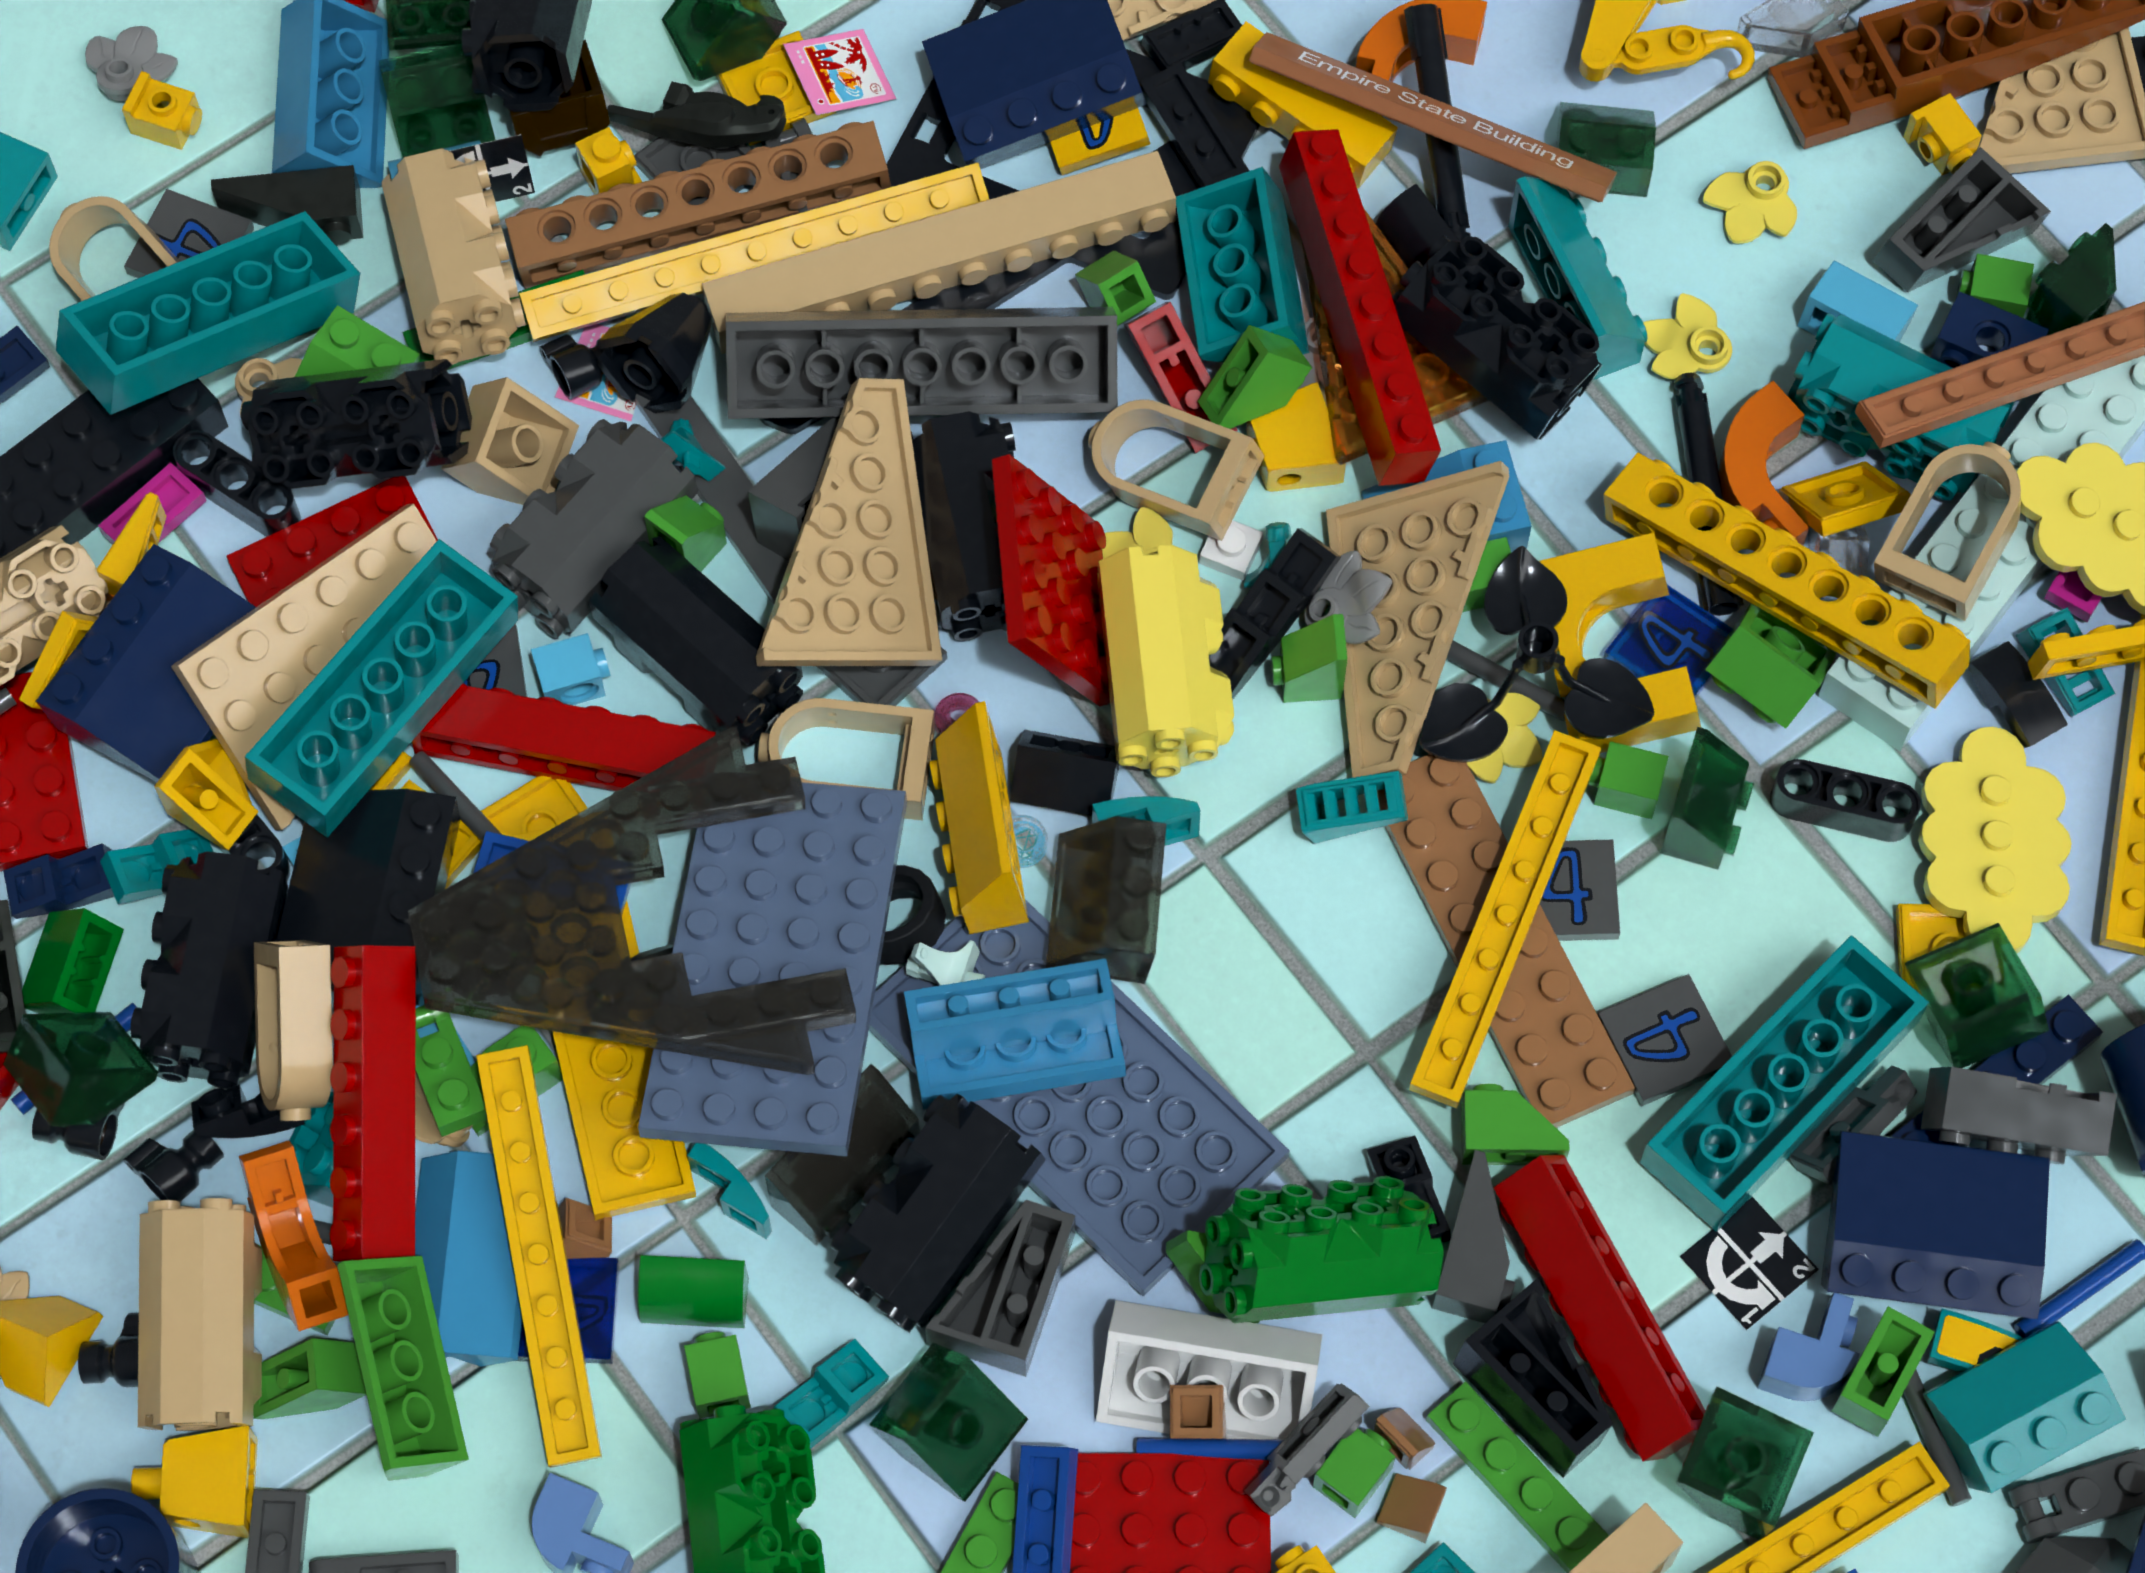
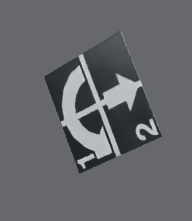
M521 134L449 151L453 153L455 160L465 163L464 157L473 161L485 160L491 187L484 188L482 191L492 189L495 202L535 193Z
M1753 1197L1746 1201L1717 1232L1714 1229L1711 1230L1680 1256L1746 1330L1819 1270Z

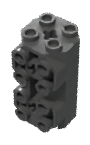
M605 419L599 420L589 431L585 444L575 454H568L559 463L554 474L555 478L561 481L557 490L549 494L542 489L533 491L526 499L519 516L511 524L507 523L501 526L494 534L490 542V547L496 551L492 560L494 576L502 585L518 596V611L525 608L536 616L535 621L551 637L558 638L564 631L572 633L591 612L589 601L594 592L596 591L603 596L608 588V585L602 581L607 569L635 543L645 541L649 544L644 516L650 509L685 495L693 499L698 493L695 475L686 466L679 472L672 464L678 455L669 445L640 424H632L627 429L626 422L619 421L610 424Z

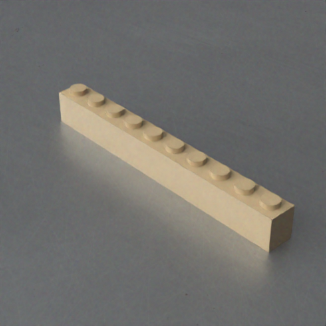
M1155 151L702 283L704 301L708 312L712 316L711 324L721 354H725L726 313L889 310L899 302L916 297L919 299L931 298L944 289L961 284L967 286L975 285L984 281L988 276L1005 271H1023L1033 263L1049 258H1067L1083 248L1097 244L1102 246L1112 245L1120 241L1124 236L1141 231H1159L1169 223L1175 222L1176 196L1159 152Z

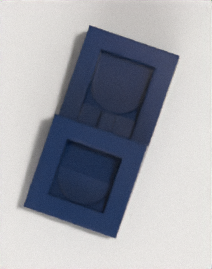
M101 843L58 860L46 854L3 870L11 916L18 919L49 914V912L69 910L113 897L114 894L100 863L105 853L112 849Z

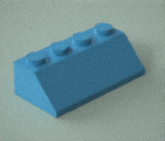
M295 0L281 9L272 173L354 165L360 188H378L382 185L390 21L344 0Z

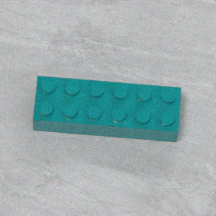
M304 211L59 310L56 351L106 411L112 415L323 326L337 305L350 313H354L361 273L307 212Z
M438 539L245 755L248 780L328 838L518 621V596L442 540Z
M1850 935L1646 1144L1640 1164L1717 1232L1920 1022L1929 1001L1854 936Z

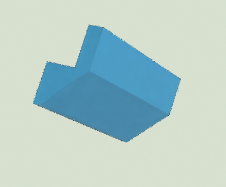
M1106 958L904 991L923 1110L928 1109L933 1100L941 1094L950 1100L958 1093L967 1102L1126 1076L1125 1060L1116 1022L1115 997Z
M454 1151L422 1158L415 1214V1256H422L445 1358L453 1357L480 1367L517 1361L522 1313L494 1154Z

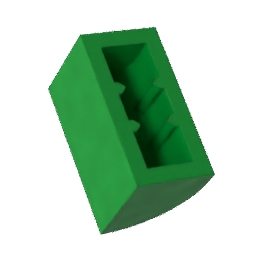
M85 908L49 912L22 988L24 1008L59 1020L92 1022L124 929Z
M640 1255L638 1307L641 1323L745 1328L749 1283L745 1261Z

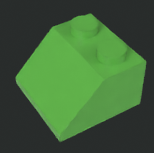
M337 305L310 342L295 377L420 362V354Z
M1751 603L1715 652L1705 670L1712 675L1713 681L1722 690L1730 694L1737 693L1750 702L1754 712L1763 720L1773 724L1777 722L1786 729L1820 687L1837 653Z

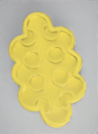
M2086 443L2077 447L2067 456L2064 462L2049 456H2034L2024 461L2016 469L2021 486V513L2037 522L2032 541L2034 550L2041 562L2049 568L2060 572L2077 571L2084 586L2095 595L2112 597L2123 594L2133 609L2145 615V462L2132 463L2125 466L2117 452L2109 446L2099 443Z
M1993 726L1983 727L1970 733L1963 742L1958 761L1942 763L1934 767L1926 777L1922 786L1921 799L1924 809L1930 816L1923 823L1918 842L1920 850L1932 863L1925 874L1923 888L1925 896L1933 908L1944 915L1963 918L1966 940L1975 951L1985 957L2006 959L2019 953L2025 946L2031 935L2032 923L2047 922L2053 919L2066 904L2070 887L2067 876L2060 867L2066 861L2072 843L2068 831L2058 821L2066 801L2064 788L2058 779L2044 769L2026 766L2024 748L2016 736L2005 729Z

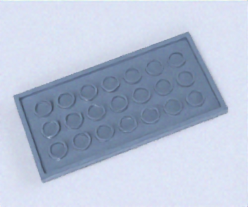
M707 775L638 1124L640 1138L848 1156L907 807L906 791Z
M1027 900L1026 906L1029 919L1027 923L969 934L964 917L959 916L944 928L938 941L932 947L943 952H956L967 945L970 940L974 941L980 953L973 972L983 974L985 978L1090 961ZM906 963L875 992L869 1030L917 1076L904 991L939 985L906 975ZM1111 981L1115 997L1116 1022L1126 1066V1076L973 1102L1021 1135L1018 1143L1028 1149L1032 1144L1042 1153L1046 1160L1028 1185L1052 1208L1075 1215V1231L1144 1296L1175 1267L1166 1254V1242L1187 1230L1206 1233V1221L1210 1216L1221 1215L1232 1205L1234 1194L1238 1189H1256L1289 1157L1290 1150Z

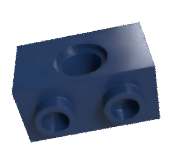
M1959 291L1937 337L1930 357L1951 368H1955L2044 337L2049 329ZM1978 345H1989L1996 352L1984 351Z

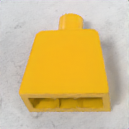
M1318 382L1298 389L1285 407L1247 422V436L1254 439L1265 455L1258 470L1267 491L1274 492L1344 483L1346 459Z
M249 1426L169 1439L163 1444L162 1467L133 1469L131 1492L144 1500L160 1499V1513L173 1527L249 1538L253 1493L256 1484L258 1439Z

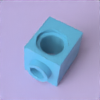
M588 633L531 649L544 697L555 698L563 704L576 705L606 696L602 678L611 676L603 648L593 650Z

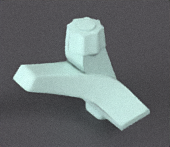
M972 940L956 952H943L921 942L916 943L906 965V975L924 979L939 986L985 978V975L973 972L980 951Z

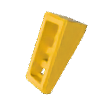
M152 492L145 495L97 568L99 577L107 583L108 593L113 596L116 595L152 545L158 546L167 516L158 495Z

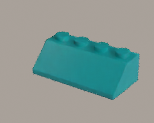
M1263 166L1176 196V207L1198 353L1201 359L1224 363L1248 325L1291 339L1303 355L1309 353L1284 195Z
M1527 176L1516 179L1508 227L1544 298L1553 299L1559 305H1562L1598 337L1599 348L1596 351L1597 360L1603 366L1594 380L1640 363L1644 344L1648 339L1645 325L1638 315L1633 316L1626 304L1627 294L1625 287L1618 276L1612 277L1606 265V252L1598 237L1592 238L1586 227L1587 219L1581 202L1577 198L1572 199L1568 190L1541 179Z

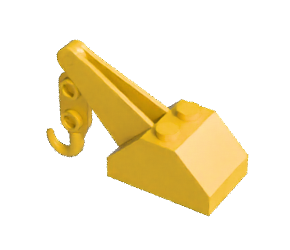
M1595 0L1580 56L1579 71L1587 80L1598 82L1606 79L1614 68H1622L1624 71L1635 75L1691 66L1716 49L1733 48L1739 52L1742 58L1741 64L1728 72L1729 79L1733 80L1743 77L1751 70L1755 62V52L1751 42L1745 36L1733 30L1709 31L1687 25H1678L1638 32L1656 3L1663 5L1686 0Z

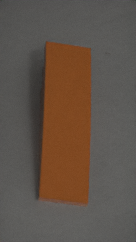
M1915 0L1859 17L1857 30L1814 42L1811 55L1769 67L1767 80L1803 149L1910 115L1912 112L1949 93L1954 98H1957L2103 39L2145 20V0Z

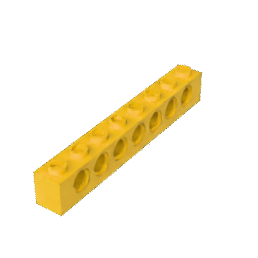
M1637 452L1603 494L1605 518L1607 521L1635 537L1654 532L1659 551L1934 709L1937 708L1969 666L1970 640L1966 638L1960 629L1949 623L1941 624L1925 615L1913 602L1906 599L1898 600L1882 591L1879 585L1869 577L1852 574L1840 567L1830 555L1824 552H1813L1799 544L1789 532L1780 528L1773 529L1760 522L1745 507L1730 505L1716 497L1714 492L1706 485L1699 482L1691 483L1677 475L1667 463L1661 460H1651ZM1662 503L1672 504L1669 507H1658L1657 505ZM1703 526L1713 527V529L1707 531L1698 530L1697 528ZM1744 549H1750L1754 551L1750 554L1738 553V551ZM1782 573L1796 574L1795 576L1789 578L1778 576ZM1826 596H1833L1838 598L1834 601L1820 600V598ZM1866 620H1875L1880 622L1879 624L1872 626L1862 624V622ZM1908 644H1918L1922 646V648L1910 650L1905 648L1904 646Z

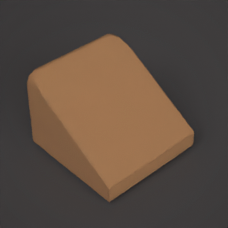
M565 1198L558 1207L567 1259L609 1257L612 1253V1217L595 1220L592 1206Z
M1170 1385V1438L1226 1439L1224 1385Z
M1393 1409L1381 1414L1376 1419L1373 1431L1389 1442L1392 1447L1389 1452L1396 1456L1395 1458L1405 1469L1411 1470L1434 1448V1440L1403 1409Z
M1396 1473L1376 1523L1426 1543L1447 1487Z

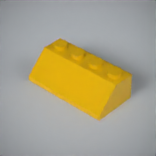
M985 701L978 702L972 705L935 739L938 759L930 761L931 776L935 790L942 789L944 801L936 802L941 831H949L950 843L942 845L945 866L948 874L955 873L957 886L949 887L951 907L954 917H964L969 934L1029 922L1002 752Z

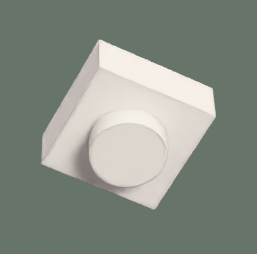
M1232 520L1222 541L1208 536L1200 553L1199 564L1244 581L1262 544L1264 532Z

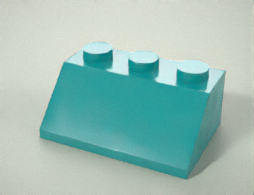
M2059 1321L2051 1323L1923 1393L1968 1488L1991 1494L2126 1420L2103 1371Z

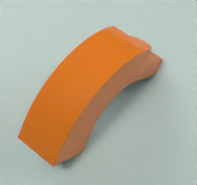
M1413 0L1398 6L1383 16L1365 36L1357 54L1356 68L1393 82L1405 67L1414 63L1415 61L1411 60L1404 10L1410 6L1420 4H1435L1438 8H1441L1448 55L1447 60L1474 65L1484 28L1488 2L1482 0Z
M1771 381L1745 402L1730 425L1719 463L1723 501L1732 506L1740 505L1754 514L1757 520L1773 529L1780 528L1789 532L1799 544L1804 546L1810 527L1775 490L1767 474L1766 462L1773 454L1798 437L1805 414L1774 381Z
M285 1141L239 1156L249 1194L247 1200L251 1214H254V1225L263 1253L285 1309L298 1331L348 1316L338 1268L328 1255L315 1225L294 1146L290 1141Z

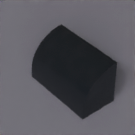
M1417 184L1401 193L1384 209L1378 217L1373 231L1377 240L1403 275L1417 260L1425 265L1429 260L1426 258L1427 254L1443 235L1451 241L1460 242Z
M1024 730L1017 747L1010 801L1092 816V804L1113 800L1120 765L1116 760L1115 746Z

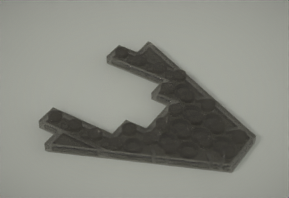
M737 727L728 728L408 910L413 943L416 946L415 953L425 1009L804 1075L815 1074L814 1060L807 1032L856 1023V1010L846 968L692 996L682 952L635 961L630 960L615 887L616 885L664 877V865L657 837L658 834L806 809L805 795L796 757L746 765Z

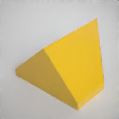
M217 739L184 747L154 786L168 815L224 850H229L259 812L252 806L242 777Z
M61 1296L0 1301V1376L5 1387L10 1391L50 1407L78 1360L82 1342L90 1340L103 1316L97 1311Z

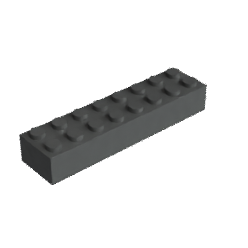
M1113 307L726 313L728 419L840 417L850 387L859 378L904 379L909 416L952 415L968 411L977 414L1111 412L1118 407L1117 314Z

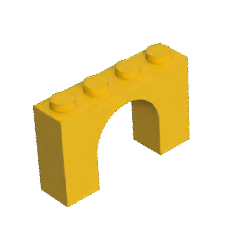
M1654 532L1539 561L1557 576L1567 594L1568 604L1566 613L1560 623L1554 628L1559 637L1557 651L1560 652V655L1564 656L1565 666L1570 675L1576 680L1579 668L1586 661L1583 657L1585 638L1590 628L1600 617L1619 607L1669 595ZM1687 666L1637 678L1648 692L1653 704L1654 717L1650 722L1613 738L1597 739L1578 732L1572 727L1564 714L1569 736L1601 747L1600 753L1608 751L1610 741L1633 746L1702 729ZM1554 669L1560 697H1566L1572 688L1564 684L1557 669Z

